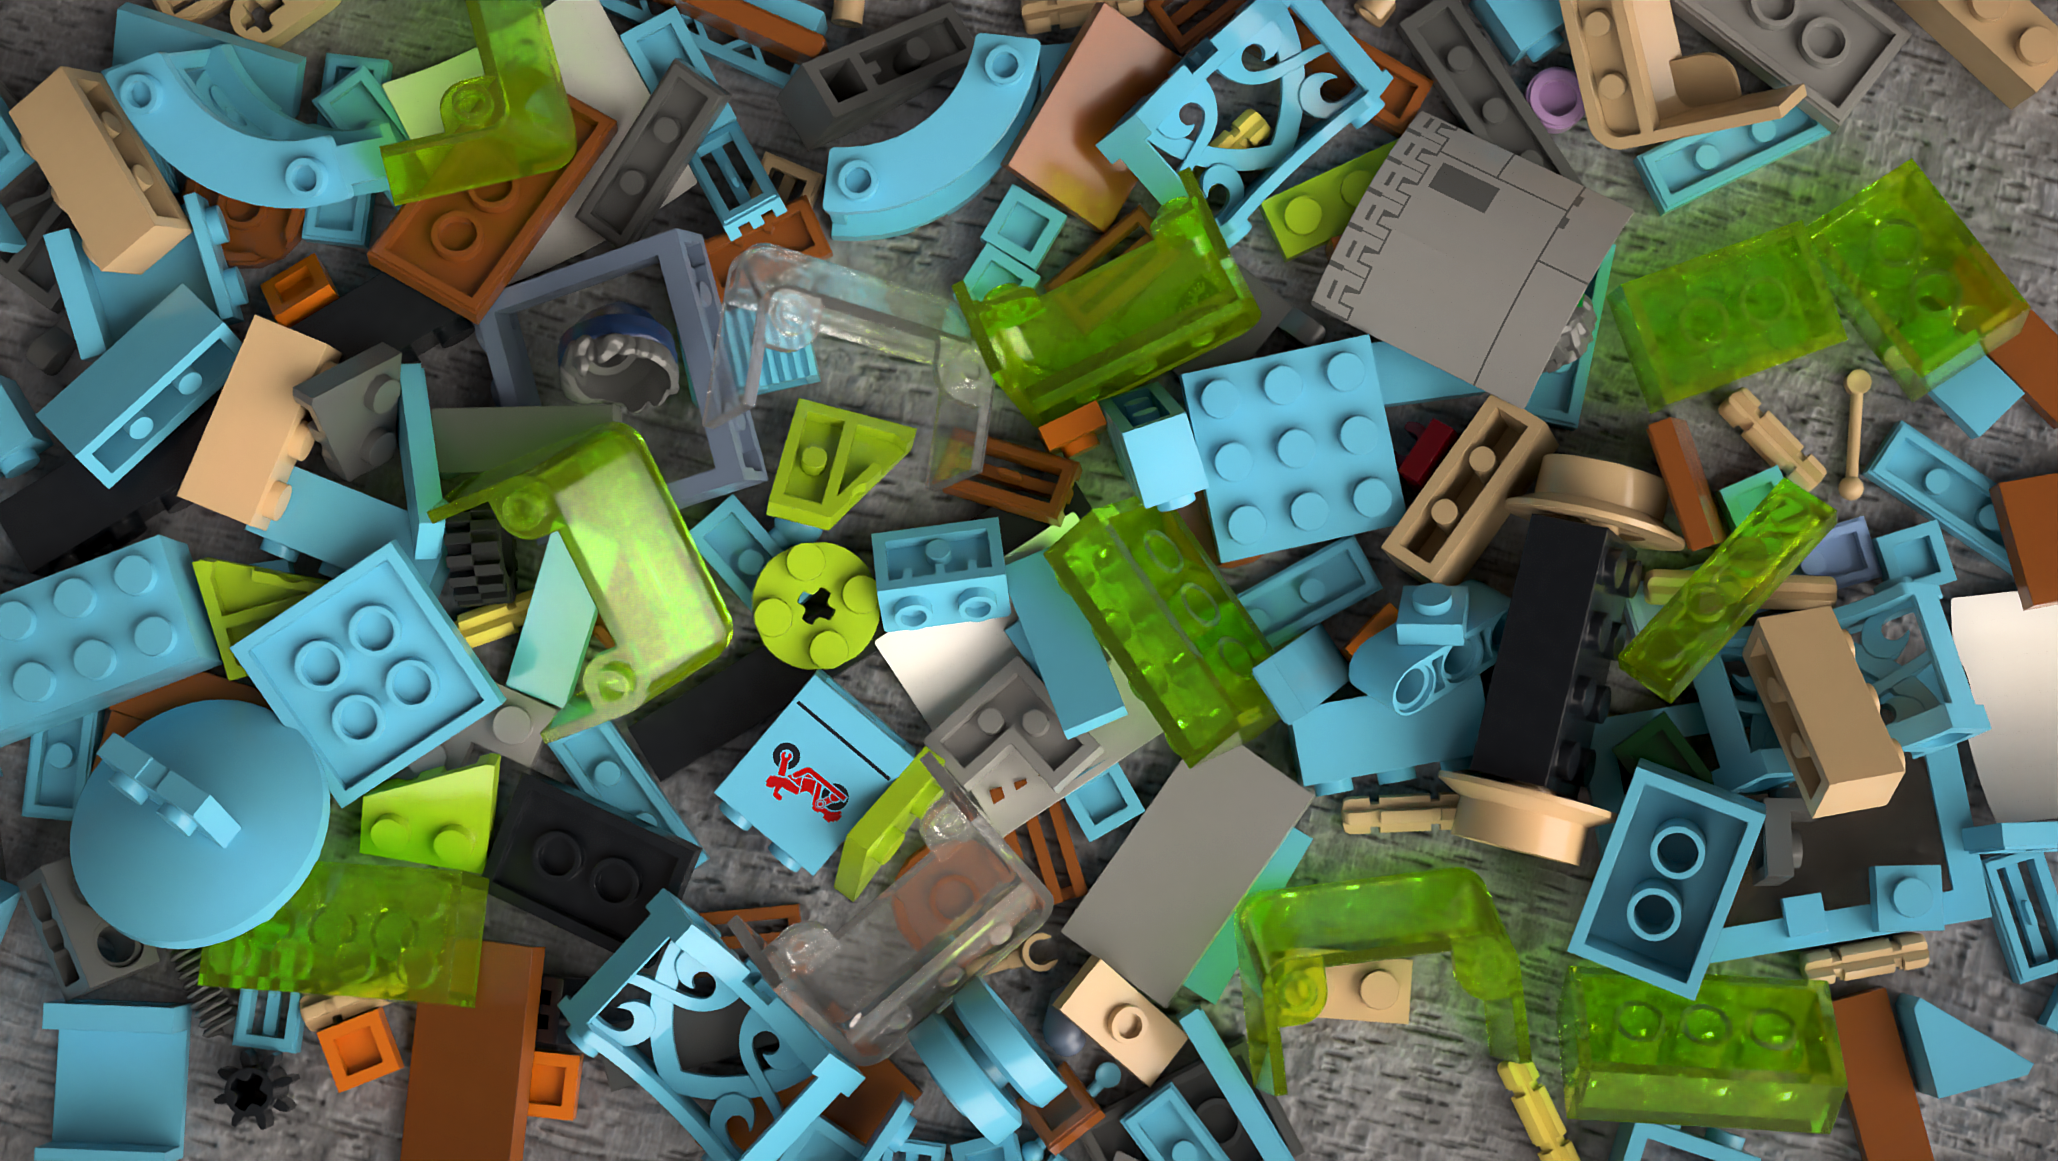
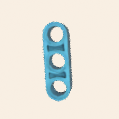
M1470 579L1462 582L1457 586H1469L1470 601L1464 646L1398 645L1395 622L1367 639L1356 650L1349 665L1348 676L1351 684L1399 715L1409 716L1417 713L1496 663L1511 598L1479 580Z

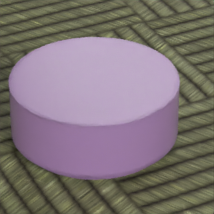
M1551 67L1542 70L1534 76L1524 91V98L1550 134H1558L1570 130L1585 114L1577 75L1570 69Z

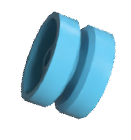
M977 975L953 995V1008L970 1033L967 1037L947 1017L932 1012L909 1031L907 1036L920 1058L928 1067L929 1074L944 1095L963 1116L968 1117L990 1142L997 1146L1022 1125L1021 1110L1005 1087L1007 1083H1010L1028 1103L1040 1108L1047 1105L1068 1086L1052 1061L1015 1014L989 984Z

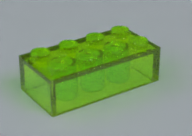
M1137 496L1092 509L1043 553L1055 572L1058 584L1066 593L1072 596L1091 624L1092 632L1097 641L1111 653L1128 678L1129 687L1134 695L1145 703L1164 731L1168 745L1176 754L1182 757L1189 769L1257 738L1281 719L1252 674V669L1276 652L1176 509L1164 512L1158 511L1157 506L1146 509Z
M317 861L301 887L270 920L230 940L202 947L197 985L230 991L475 1009L489 878L462 870Z
M1568 966L1556 1010L1567 1119L1819 1134L1831 1133L1848 1089V1082L1828 981L1705 974L1696 999L1693 1001L1611 968Z

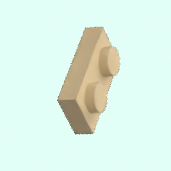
M1282 949L1278 1013L1280 1015L1409 1024L1413 960L1410 958Z

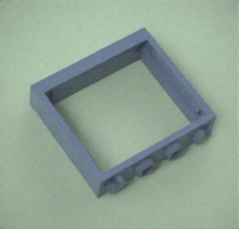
M675 228L509 286L503 290L479 325L475 324L477 340L482 349L487 353L493 375L491 394L496 407L541 406L517 312L660 263L715 468L572 514L575 517L612 531L769 481L702 234ZM559 471L516 472L520 476L526 499L523 508L526 524L536 536L538 546L547 545L555 518L561 512L570 514Z

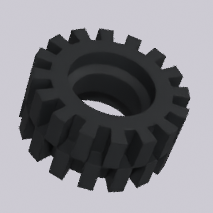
M503 488L449 492L448 499L445 501L447 512L445 513V527L447 534H444V545L447 546L448 551L446 564L447 568H450L449 581L451 588H454L453 596L455 601H458L459 607L513 603V600L516 598L515 589L518 587L516 576L518 560L515 557L517 543L513 535L515 526L513 518L510 517L511 506L510 502L507 501L506 491Z

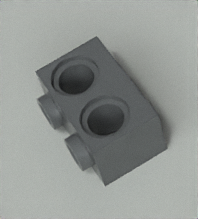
M71 856L43 865L17 882L66 1002L132 977L160 961L156 952L157 947L140 943L118 932L101 918L88 902L77 896L72 883L75 876L71 865ZM98 937L105 938L112 944L116 955L115 962L108 961L101 955L97 945Z

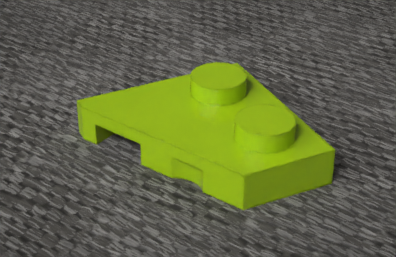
M798 398L768 500L766 515L829 531L912 450L917 428Z
M205 557L192 562L228 680L231 681L248 676L230 650L231 646L330 581L212 557Z
M925 746L900 776L896 778L846 835L834 888L852 902L860 896L881 865L886 864L896 853L905 838L906 831L916 818L920 820L925 819L935 808L944 793V789L939 786V782L946 761Z
M489 753L482 755L475 764L449 771L446 770L445 766H440L422 771L413 779L395 778L384 781L365 793L362 804L359 853L482 874L493 848L501 754Z

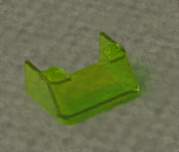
M465 0L485 75L461 80L445 91L440 101L443 133L379 146L394 206L554 171L571 161L577 149L576 127L541 0Z
M1190 167L1178 172L1188 196L1174 198L1158 209L1157 217L1150 225V233L1154 240L1041 296L1031 287H1019L1016 283H1006L990 290L981 302L963 280L951 285L990 375L1032 426H1043L1095 400L1098 403L1100 400L1137 387L1246 333L1261 319L1262 312Z
M612 421L600 424L466 479L426 512L432 524L489 502L502 527L518 538L532 540L556 531L559 532L615 647L600 652L587 665L583 675L584 691L574 694L540 732L545 744L633 712L716 660L732 639V618L647 444L637 430L625 423Z
M1442 867L1264 889L1248 894L1236 909L1234 930L1254 1088L1273 1096L1288 1095L1280 1028L1309 1023L1322 1012L1328 997L1325 968L1445 952L1451 953L1453 975L1458 986L1469 996L1483 1000L1490 1056L1518 1064L1532 1062L1519 957L1486 883L1476 872L1463 867Z

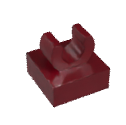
M1434 418L1427 428L1418 422H1407L1404 429L1417 442L1408 455H1401L1394 450L1397 471L1418 495L1459 439V435L1453 428Z

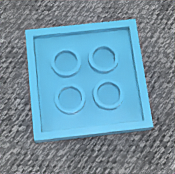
M1369 334L1179 375L1187 417L1209 484V488L1203 489L1218 563L1395 526L1406 513Z
M397 539L392 540L230 647L234 656L285 727L297 729L316 752L324 767L329 791L341 808H344L507 700Z

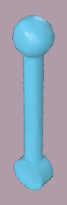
M1109 1061L1102 1062L1096 1068V1078L1087 1087L1093 1098L1104 1088H1111L1119 1083L1121 1072L1115 1063ZM1040 1137L1036 1141H1027L1021 1146L1020 1150L1023 1161H1042L1044 1159V1150L1047 1147Z

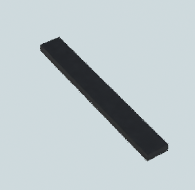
M1046 473L1038 479L1057 484L1060 476ZM1075 481L1072 487L1074 495L1070 504H1066L1063 512L1065 516L1075 512L1082 525L1086 526L1096 520L1097 516ZM1022 490L1015 492L1016 494L1050 503L1051 500ZM993 507L969 520L999 518L1004 556L1051 526L1048 523ZM827 606L804 621L813 624L814 620L818 617L828 620L833 612V608ZM881 612L877 629L869 644L860 654L834 669H822L832 679L879 651L875 645V640L887 633L883 629ZM763 645L629 726L628 729L660 782H665L785 709L817 669L806 670L791 666L775 657Z

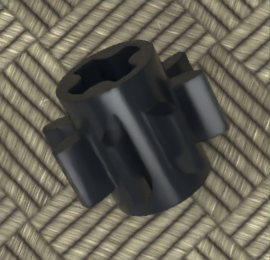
M254 1048L240 1053L242 1069L234 1066H225L218 1070L219 1076L227 1082L224 1093L214 1099V1103H227L229 1108L235 1113L231 1121L232 1126H239L250 1117L255 1116L257 1125L261 1130H264L274 1125L273 1108L282 1112H289L295 1109L297 1104L287 1095L290 1084L298 1081L300 1075L295 1073L287 1075L285 1070L279 1066L283 1058L282 1052L272 1053L265 1061L259 1062L257 1052ZM260 1076L263 1078L260 1090L268 1096L255 1102L251 1098L255 1088L247 1083V1081Z

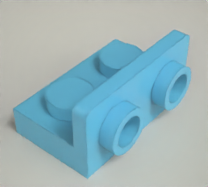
M998 517L871 534L876 588L884 631H914L926 627L963 622H982L988 619L1007 617L1011 614Z

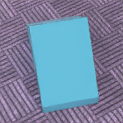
M1900 993L1895 1002L1919 1092L1940 1099L2026 1076L2034 1065L2029 1060L1920 997Z

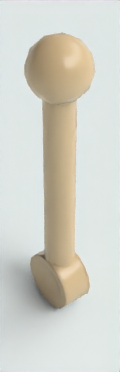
M1861 369L1850 372L1843 381L1844 389L1850 394L1846 472L1845 478L1839 483L1838 490L1839 494L1849 501L1860 498L1864 491L1863 482L1858 478L1863 394L1871 388L1872 380L1869 373Z

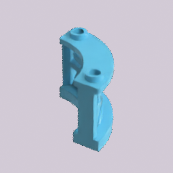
M1247 0L1235 10L1236 14L1227 24L1221 27L1210 39L1206 36L1167 72L1170 75L1169 78L1165 79L1147 96L1141 97L1095 145L1111 164L1119 159L1126 164L1194 241L1190 249L1198 258L1216 245H1219L1223 251H1226L1239 242L1252 228L1251 223L1247 220L1248 217L1291 173L1349 123L1358 129L1370 121L1385 105L1380 95L1394 77L1386 68L1382 71L1321 0ZM1289 7L1319 40V44L1302 50L1294 21L1288 11ZM1251 44L1257 45L1262 52L1260 62L1266 61L1276 54L1278 63L1261 71H1248L1242 64V53L1247 46ZM1327 52L1332 55L1356 83V86L1347 95L1333 103H1328L1322 99L1320 88L1327 80L1338 77L1325 72L1314 73L1305 77L1304 64ZM1214 71L1229 81L1244 85L1268 83L1280 77L1278 117L1270 145L1247 149H1225L1207 146L1214 134L1218 116L1215 95L1211 86L1206 81ZM1187 103L1197 105L1202 111V122L1193 141L1184 137L1190 134L1195 124L1185 125L1179 118L1180 109ZM1303 112L1311 117L1320 119L1297 139ZM1154 147L1181 160L1176 172ZM1195 165L1205 167L1199 181L1200 191L1204 198L1208 197L1211 186L1215 184H1220L1226 191L1225 204L1215 216L1186 184V180ZM1266 168L1244 189L1242 179L1237 171Z
M988 33L977 34L968 65L959 83L940 108L913 129L883 142L865 146L831 148L828 157L823 209L830 215L832 221V240L869 241L905 235L914 232L915 228L929 224L945 215L950 216L981 193L1002 168L1000 163L1035 106L1040 83V71H1036L1040 53V42L1033 38Z
M232 43L220 44L203 50L174 53L156 52L112 69L106 74V79L115 98L142 137L167 162L184 175L204 187L229 198L253 205L273 208H308L329 205L351 199L353 196L379 193L412 184L389 123L365 129L342 130L313 123L305 124L281 112L282 107L272 101L255 84L238 59Z
M1907 576L1893 578L1877 585L1873 589L1874 595L1833 609L1841 629H1846L1850 635L1861 631L1859 644L1854 642L1855 660L1861 673L1876 681L1872 686L1875 688L1878 698L1880 699L1889 692L1895 696L1886 700L1881 709H1887L1892 712L1894 721L1885 726L1890 737L1895 738L1900 743L1903 752H1911L1913 759L1919 758L1992 729L1984 705L1975 704L1939 601L1943 598L1939 585L1915 583L1911 577ZM1914 613L1927 650L1912 661L1901 666L1894 660L1904 651L1909 640L1910 631L1908 630L1898 640H1889L1883 636L1881 629L1887 622ZM1718 622L1699 629L1695 633V641L1676 650L1679 664H1688L1720 765V768L1711 772L1714 785L1742 796L1766 794L1771 789L1789 787L1788 784L1796 780L1751 675L1744 678L1732 674L1731 682L1742 693L1757 696L1756 702L1736 700L1723 662L1740 661L1746 664L1742 652L1754 626L1734 627L1732 622ZM1931 663L1945 701L1943 704L1916 677ZM1741 717L1751 719L1749 742Z
M662 888L646 905L651 915L572 998L566 995L557 1004L571 1024L565 1032L581 1051L592 1058L598 1053L604 1055L666 1108L705 1150L706 1153L701 1157L702 1161H777L840 1093L849 1097L866 1077L816 1021L810 1023L799 1015L800 1012L794 1006H789L784 1001L789 994L750 957L742 962L739 959V955L732 948L729 949L720 938L722 935L719 930L672 893ZM671 939L659 964L656 976L653 977L639 972L654 954ZM703 971L711 974L716 982L714 993L705 997L692 995L677 988L680 980L687 987L694 989V975ZM627 983L634 984L652 993L650 1003L642 999H630L622 1002L617 1007L627 1009L633 1014L634 1023L629 1028L614 1027L598 1015ZM740 997L751 1007L743 1020L739 1034L740 1055L748 1072L747 1074L710 1075L682 1070L674 1038V1004L687 1010L707 1012L724 1008ZM762 1031L772 1032L777 1036L780 1043L779 1049L775 1052H763L765 1060L772 1066L767 1069H763L753 1044L754 1036ZM650 1037L654 1062L635 1045ZM813 1074L816 1075L784 1109L777 1092L802 1082ZM762 1096L772 1113L774 1121L744 1152L731 1138L727 1129V1121L732 1116L740 1115L745 1118L749 1131H751L756 1120V1108L751 1098ZM691 1097L717 1100L711 1115L709 1116Z

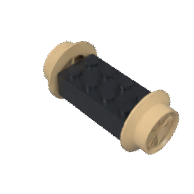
M1546 454L1542 459L1534 493L1505 500V510L1530 521L1470 765V770L1500 782L1439 770L1438 778L1460 796L1451 830L1452 835L1580 867L1589 828L1616 822L1619 814L1573 800L1578 799L1580 787H1588L1594 774L1596 751L1590 749L1596 723H1604L1610 708L1611 688L1610 686H1605L1611 660L1618 661L1625 646L1627 629L1625 623H1620L1626 598H1634L1640 584L1642 565L1641 561L1636 560L1638 551L1633 547L1659 551H1680L1685 547V539L1663 523L1669 499V493L1663 478L1609 461L1568 454Z

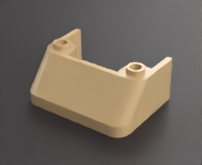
M1559 0L1588 126L1595 139L1608 148L1617 150L1781 119L1807 96L1804 83L1742 95L1737 72L1725 57L1711 52L1682 57L1670 0Z

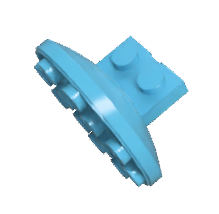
M221 699L189 703L151 718L128 733L124 738L115 732L110 735L96 752L102 760L84 786L73 815L70 832L71 865L76 882L88 904L108 924L130 939L159 948L193 949L211 946L244 934L259 924L270 920L301 887L320 857L328 830L330 817L328 780L318 755L297 729L285 727L273 711L253 703L238 700Z

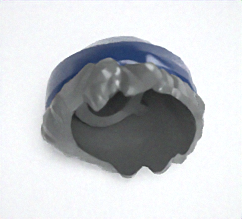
M616 301L598 307L584 315L560 338L557 351L559 381L565 397L569 400L582 404H597L601 402L604 404H615L616 406L626 407L629 412L637 414L645 408L647 402L650 401L653 406H661L669 395L678 393L680 388L678 383L679 367L677 365L678 356L674 339L671 333L658 323L650 313L634 304Z

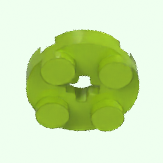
M800 543L776 554L762 568L752 589L751 608L753 611V623L763 645L775 657L797 668L806 670L834 669L855 658L869 644L879 623L880 606L876 581L873 579L869 568L857 555L833 543ZM819 588H822L830 594L827 598V604L833 608V612L828 620L818 617L814 620L813 624H809L802 619L805 614V608L798 603L799 597L803 592L814 595L818 592Z

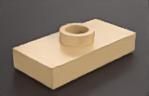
M1093 954L1052 1004L1060 1013L1148 1087L1153 1085L1189 1039L1183 1030L1101 958Z

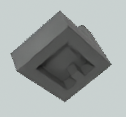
M1799 787L1768 790V798H1762L1759 801L1766 804V817L1751 854L1753 886H1780L1794 877V868H1800L1803 856L1802 838L1798 829L1791 828V822H1813L1819 818L1812 819Z

